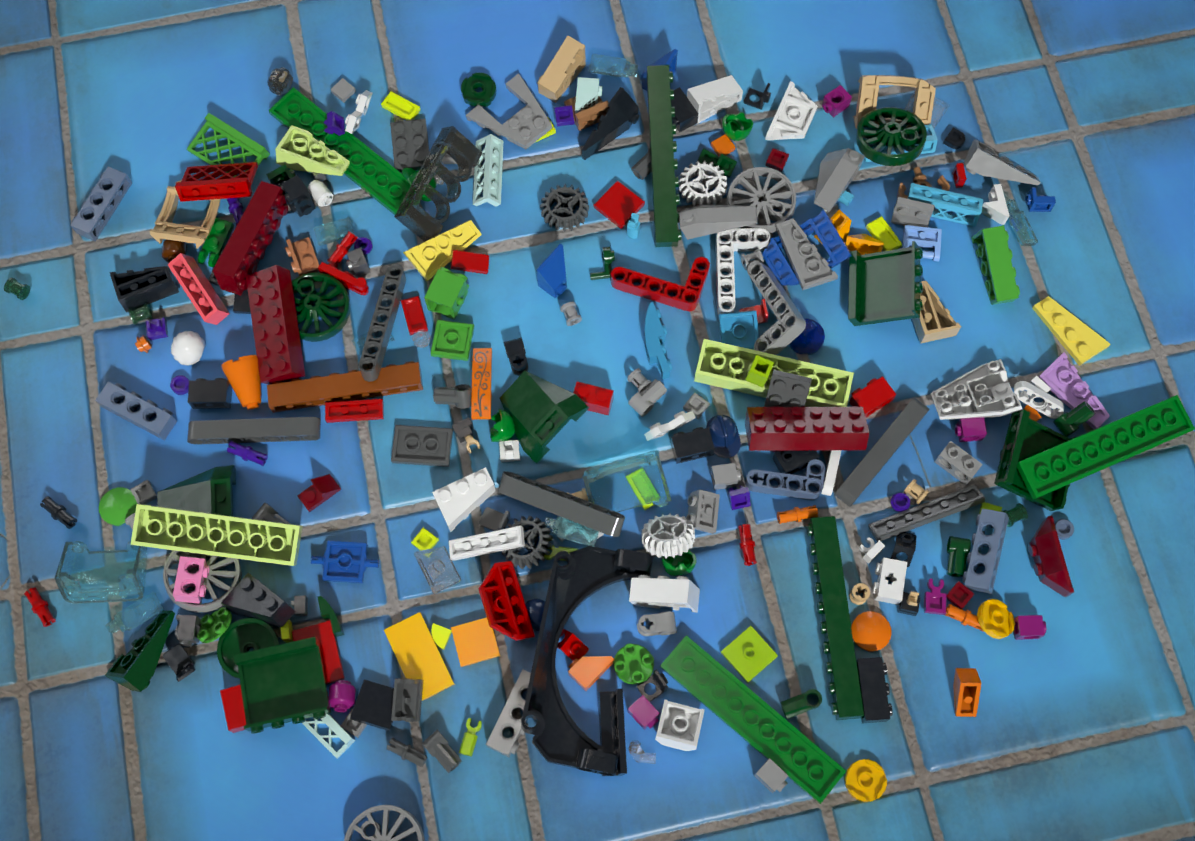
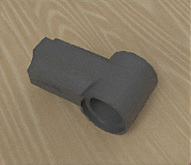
M650 148L648 153L631 168V171L638 179L643 180L652 172Z
M461 384L455 387H435L433 399L436 404L456 405L457 408L461 409L471 407L472 392L470 385Z
M265 502L252 516V519L290 524Z
M437 729L422 742V745L450 773L459 766L462 760L448 745L449 742Z

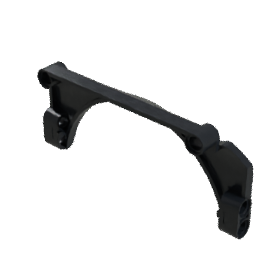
M587 546L570 553L560 551L554 557L521 720L522 730L525 733L534 735L532 743L548 763L607 776H615L619 755L603 748L590 739L576 725L564 706L556 680V651L564 626L574 611L588 597L611 584L631 580V578H638L639 575L650 576L653 556L650 554L627 549H617L614 551ZM564 559L568 564L560 566L557 561ZM533 718L536 720V725L528 727L525 724V720Z

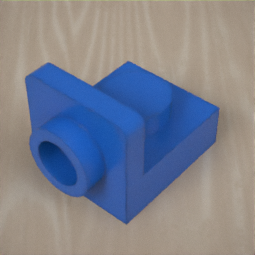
M1032 187L1029 193L1026 194L1025 203L1028 205L1029 212H1051L1056 199L1055 196H1037L1036 187Z

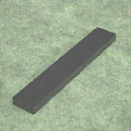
M973 485L868 524L869 530L877 542L879 540L882 541L985 502V497L978 487Z

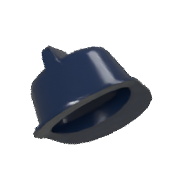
M726 415L712 417L708 421L706 428L710 430L715 448L714 453L722 458L735 456L741 447L736 423Z

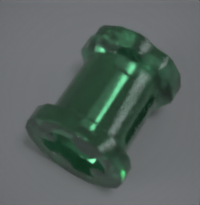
M11 277L6 281L4 291L16 295L20 300H24L30 293V286L21 284Z
M147 303L134 310L128 309L134 325L148 318L150 320L153 319L152 312Z
M1021 503L1016 504L1014 508L1008 511H1001L1005 512L1009 517L1008 527L1013 526L1015 522L1021 519H1028L1027 511Z

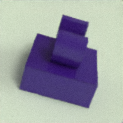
M572 105L554 108L557 127L575 124Z
M333 111L327 113V119L324 121L327 128L324 129V132L328 134L335 133L338 136L345 134L344 118Z
M164 317L146 321L147 338L149 340L168 337L167 320Z
M740 486V489H729V501L732 510L751 506L748 487Z

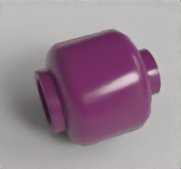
M338 680L329 688V703L336 712H346L347 709L352 708L355 704L356 688L350 681Z

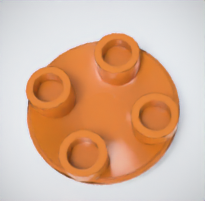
M873 611L863 612L852 623L851 629L854 642L868 652L883 649L891 639V626L888 620L880 613Z

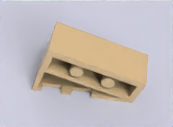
M570 36L566 37L548 68L538 80L537 84L540 94L555 103L559 100L586 66L584 44Z
M926 280L921 281L923 292L920 293V299L923 303V309L920 310V318H912L920 344L956 336L961 328L960 324L956 323L950 315V311L945 309L939 301L940 298Z

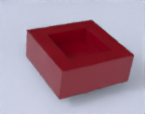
M772 148L765 166L782 172L789 154Z
M958 581L946 595V599L956 607L963 609L974 593Z

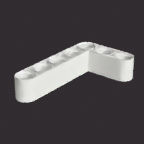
M735 228L717 233L715 249L718 315L734 313V251H755L757 249L764 251L765 248L767 249L770 239L768 230L763 228ZM721 255H727L728 258H723ZM724 271H725V272H728L729 274H728V275H724V274H722L721 272H724ZM723 288H727V289H729L730 291H729V292H724V291H722V289H723ZM728 305L730 309H724L722 306Z

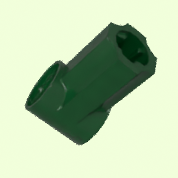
M1084 401L1069 413L1066 412L1058 417L1053 423L1064 436L1068 437L1096 413Z
M949 536L947 543V553L949 554L947 575L963 577L971 547L970 539Z
M811 689L780 702L786 719L818 708L822 703V695L819 691ZM809 694L815 695L818 700L817 704H809L807 696Z

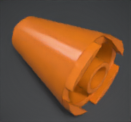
M257 355L238 357L239 360L234 362L232 359L224 362L221 365L222 370L242 407H247V410L259 407L258 404L262 401Z

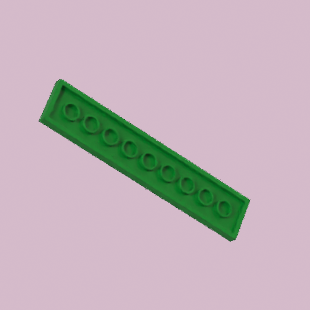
M294 87L269 109V113L288 129L293 125L309 131L316 140L324 142L327 148L335 150L349 160L350 164L344 174L396 217L417 198L403 175L353 134L345 131V134L338 136L335 133L328 134L324 132V129L327 128V125L324 124L327 114Z
M1178 395L1022 460L1018 462L1017 469L1034 500L1195 430V427Z
M687 635L660 665V668L766 759L770 758L788 775V778L819 804L823 802L846 773L844 768Z

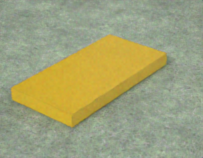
M420 612L384 629L405 678L423 680L422 701L455 685Z

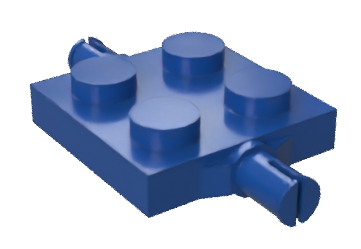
M327 541L326 551L323 556H311V564L323 565V581L363 583L367 567L379 568V560L367 558V543Z

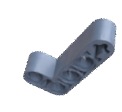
M811 460L806 467L804 476L757 469L751 470L747 474L745 486L752 492L815 500L823 489L825 465L821 460ZM810 468H817L819 470V473L815 474L811 472ZM752 478H756L757 483H753ZM775 480L779 486H771L769 481ZM795 483L798 489H791L789 484ZM808 486H815L817 492H811Z

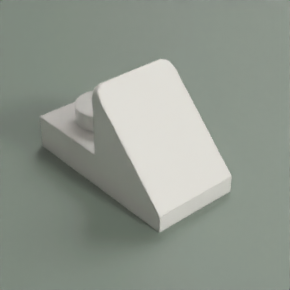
M994 184L988 193L989 202L983 203L982 214L1004 225L1010 215L1001 184Z

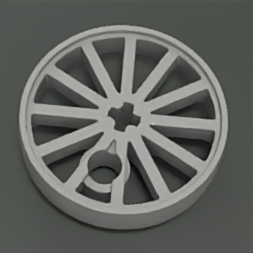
M755 167L740 173L733 180L727 194V205L756 206L757 218L759 213H761L765 225L752 224L741 228H763L768 230L769 233L777 231L775 228L777 223L793 217L796 207V193L791 181L781 172L767 167ZM758 176L767 177L763 190L761 189ZM753 177L756 189L746 179ZM771 178L778 181L776 185L767 191ZM738 184H741L747 191L737 189L736 187ZM782 187H785L788 191L774 194ZM735 195L745 199L732 201V196ZM790 199L791 205L778 200ZM773 209H779L781 212H776Z
M173 550L168 556L163 569L164 586L171 600L179 607L191 612H209L222 607L221 602L242 579L239 559L226 558L214 564L219 556L212 555L207 561V555L202 554L201 558H204L207 566L210 567L209 576L205 578L204 585H206L213 601L202 604L201 597L200 603L177 602L173 597L175 583L169 585V577L177 575V569H171V566L174 562L179 563V555L183 551ZM189 552L191 557L197 558L195 553ZM230 564H235L236 571H218ZM192 568L189 573L194 574L198 572L199 568ZM218 578H234V581L230 587L219 581ZM210 584L218 586L226 591V593L218 599ZM191 587L185 592L191 593L195 590V587Z
M378 805L363 811L350 824L344 841H351L355 830L364 839L369 841H400L414 832L417 833L418 841H425L422 827L417 819L407 810L394 805ZM384 810L383 826L381 828L380 824L375 822L372 813ZM390 810L399 812V818L388 833ZM367 817L368 821L364 822L360 828L358 824ZM408 818L413 827L394 837L404 819ZM373 824L376 828L375 834L368 837L366 828Z

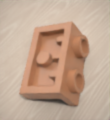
M307 237L291 243L290 239H287L288 246L285 249L288 257L293 258L291 266L294 273L298 272L299 276L307 273L319 272V262L310 238Z

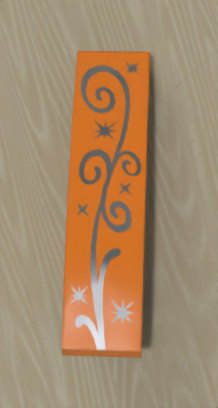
M473 348L472 420L491 419L492 348Z

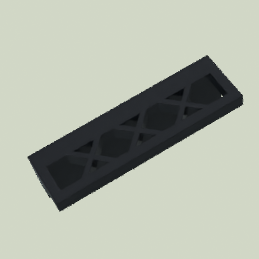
M623 689L598 692L600 746L619 755L615 776H623L627 774Z

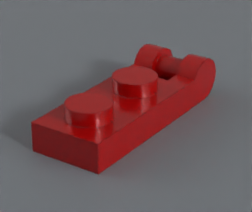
M321 262L319 265L320 273L333 276L345 288L360 295L368 294L369 288L364 278H355L347 271L342 272L331 263Z

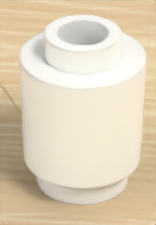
M319 180L312 181L308 186L312 198L321 207L330 205L333 200L332 192L323 182Z

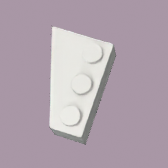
M732 75L687 90V98L698 112V123L742 100L743 95L742 88Z
M485 467L432 493L450 532H452L463 519L465 520L476 507H479L496 490Z
M639 575L638 578H631L629 602L640 607L659 609L660 607H673V610L679 611V607L690 608L692 612L698 613L700 589L688 577L678 576L677 579H669L667 576L650 578L647 575Z

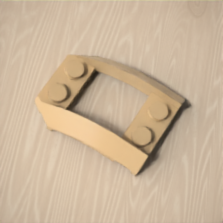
M862 75L858 80L860 85L856 116H853L856 129L862 117L876 109L879 85L915 87L912 113L918 116L924 125L931 123L936 88L925 80L894 75ZM884 118L886 123L891 122V118ZM895 119V122L900 124L902 120ZM908 124L905 128H909V127H913V126H911L910 124Z
M168 186L162 210L155 222L154 229L150 230V235L159 244L164 239L195 243L196 249H198L204 243L213 227L221 199H211L207 215L201 227L176 224L172 222L176 213L179 196L175 186Z

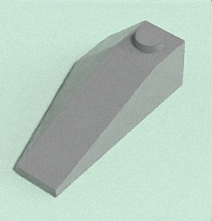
M976 139L973 140L964 161L966 170L971 174L975 175L978 173L981 176L1033 185L1041 183L1039 177L1020 165L1014 167L1013 162L1005 156L998 157L993 148Z
M850 148L827 153L819 166L820 170L814 204L830 212L858 173L865 156Z

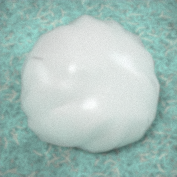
M184 331L178 333L173 338L171 354L181 365H194L202 357L206 344L198 333Z

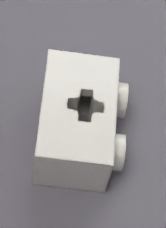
M884 557L880 563H877L875 574L878 575L877 582H874L872 593L875 594L874 600L899 605L903 597L907 562ZM887 577L890 578V581L892 582L891 584H888V580H886Z

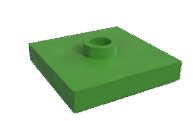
M437 320L431 356L468 361L474 324Z

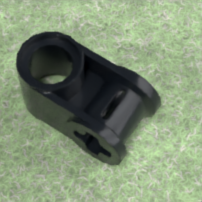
M522 337L503 342L513 373L520 376L524 371L528 372V363Z

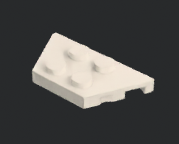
M791 81L766 134L765 140L804 139L818 106L809 100L803 91L800 92L796 89L795 84Z

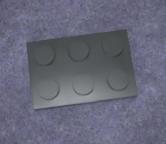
M426 118L391 122L395 169L399 172H402L404 168H412L414 170L430 169L431 160Z
M773 369L764 407H804L812 378Z

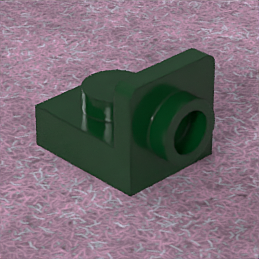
M286 164L266 174L270 184L276 186L278 183L281 184L282 181H288L296 176L293 169L289 170Z

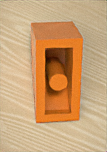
M612 656L582 657L580 660L576 658L569 665L570 670L568 674L587 691L614 663V658Z
M955 668L953 682L955 716H977L981 680L976 668Z

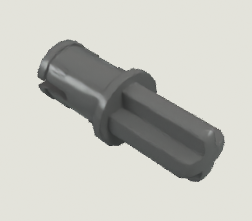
M395 738L390 739L389 743L391 745H387L386 748L388 751L390 750L401 756L402 760L407 759L423 767L427 761L426 755L413 749L410 744L407 746Z

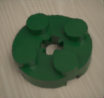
M474 73L468 79L466 77L461 84L464 102L475 107L478 105L488 107L497 93L495 82L485 73ZM477 87H481L483 91L476 92L474 90L475 88L478 89Z

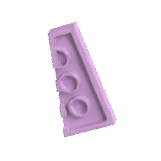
M1063 352L1039 378L1071 410L1086 401L1096 413L1086 423L1094 430L1098 429L1110 415L1098 398L1090 392L1088 384L1085 381L1083 382L1077 373L1078 370L1074 365L1070 364L1067 360V355Z

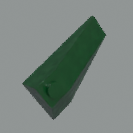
M163 610L145 629L146 634L131 643L133 648L126 655L122 653L105 676L131 691L142 692V690L146 689L155 673L175 612Z

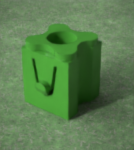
M440 267L424 297L427 309L455 320L468 293L469 285L466 283L468 278L463 274L453 273L444 267Z

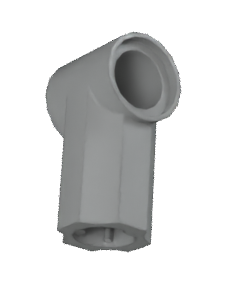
M655 379L642 392H637L629 400L628 404L643 417L653 408L654 403L667 392V389L662 382Z

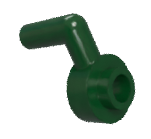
M602 247L604 271L590 273L591 280L611 278L612 261H615L614 250H610V247Z

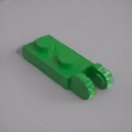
M219 218L215 219L213 227L198 255L197 262L199 264H204L208 254H211L208 266L214 267L233 230L234 224L232 222Z

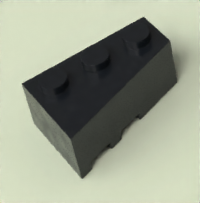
M168 266L144 268V271L137 272L127 270V273L119 274L109 272L118 301L126 313L179 293L176 280Z
M249 572L221 602L233 614H241L247 618H256L279 627H283L296 612Z

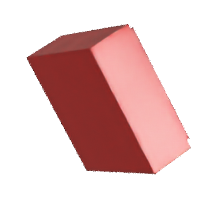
M957 163L952 174L955 187L962 188L967 178L964 164Z

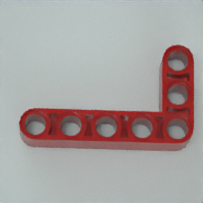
M705 257L696 258L685 286L623 267H616L612 270L611 285L617 290L690 312L695 310L708 277L710 262ZM700 266H701V267H704L705 269H704V270H699L697 267H700ZM618 276L623 277L622 280H617L615 278ZM634 282H639V283H641V284L638 285V286H636V285H633L632 283H634ZM697 282L699 283V285L694 286L691 283ZM656 287L659 290L652 291L651 288ZM674 293L676 296L671 297L668 294ZM687 298H691V299H693L694 301H693V302H688V301H686V299H687Z

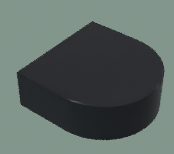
M952 128L943 144L952 149H959L965 142V135L961 131Z

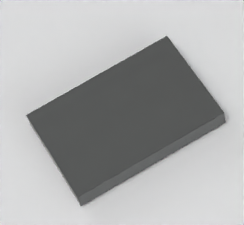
M395 425L391 462L449 467L453 429Z

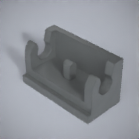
M395 679L391 721H420L423 680Z

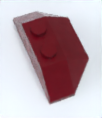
M1051 515L1041 523L1031 539L1028 547L1029 554L1034 559V572L1039 577L1040 582L1060 595L1068 597L1074 593L1053 515Z

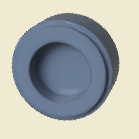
M1060 519L1055 523L1059 539L1065 540L1073 535L1074 526L1069 520Z

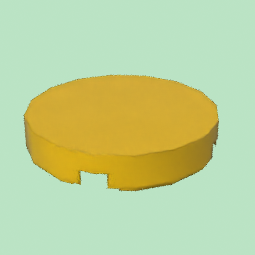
M989 599L983 602L978 607L977 617L981 628L987 635L995 639H1002L1014 631L1015 621L1012 612L1006 609L1007 605L997 599Z
M869 759L858 760L852 763L846 770L844 778L845 787L856 800L872 802L880 798L885 792L887 778L883 768L877 762Z

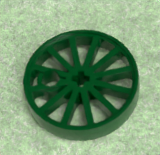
M882 107L870 111L860 120L856 134L857 146L860 152L872 162L885 166H900L912 162L921 154L927 138L926 127L922 120L914 113L897 107ZM884 118H891V122L886 123ZM895 119L902 120V122L899 124L895 122ZM908 124H910L911 126H913V127L904 129ZM886 146H888V148H887V154L881 153V151H882ZM892 147L897 154H891Z
M317 272L307 273L292 280L293 292L297 290L302 298L294 297L295 304L299 305V307H295L296 314H300L297 316V322L300 324L305 320L302 329L299 331L300 339L317 342L329 339L339 333L346 325L350 315V300L343 284L331 275ZM314 282H323L317 293ZM329 284L336 287L327 295H325ZM311 288V291H310V292H308V293H304V292H303L305 289ZM340 293L344 296L341 300L331 301ZM345 306L342 313L331 310V308ZM324 314L339 320L333 325ZM319 317L329 327L328 330L321 332ZM314 319L316 332L307 333Z

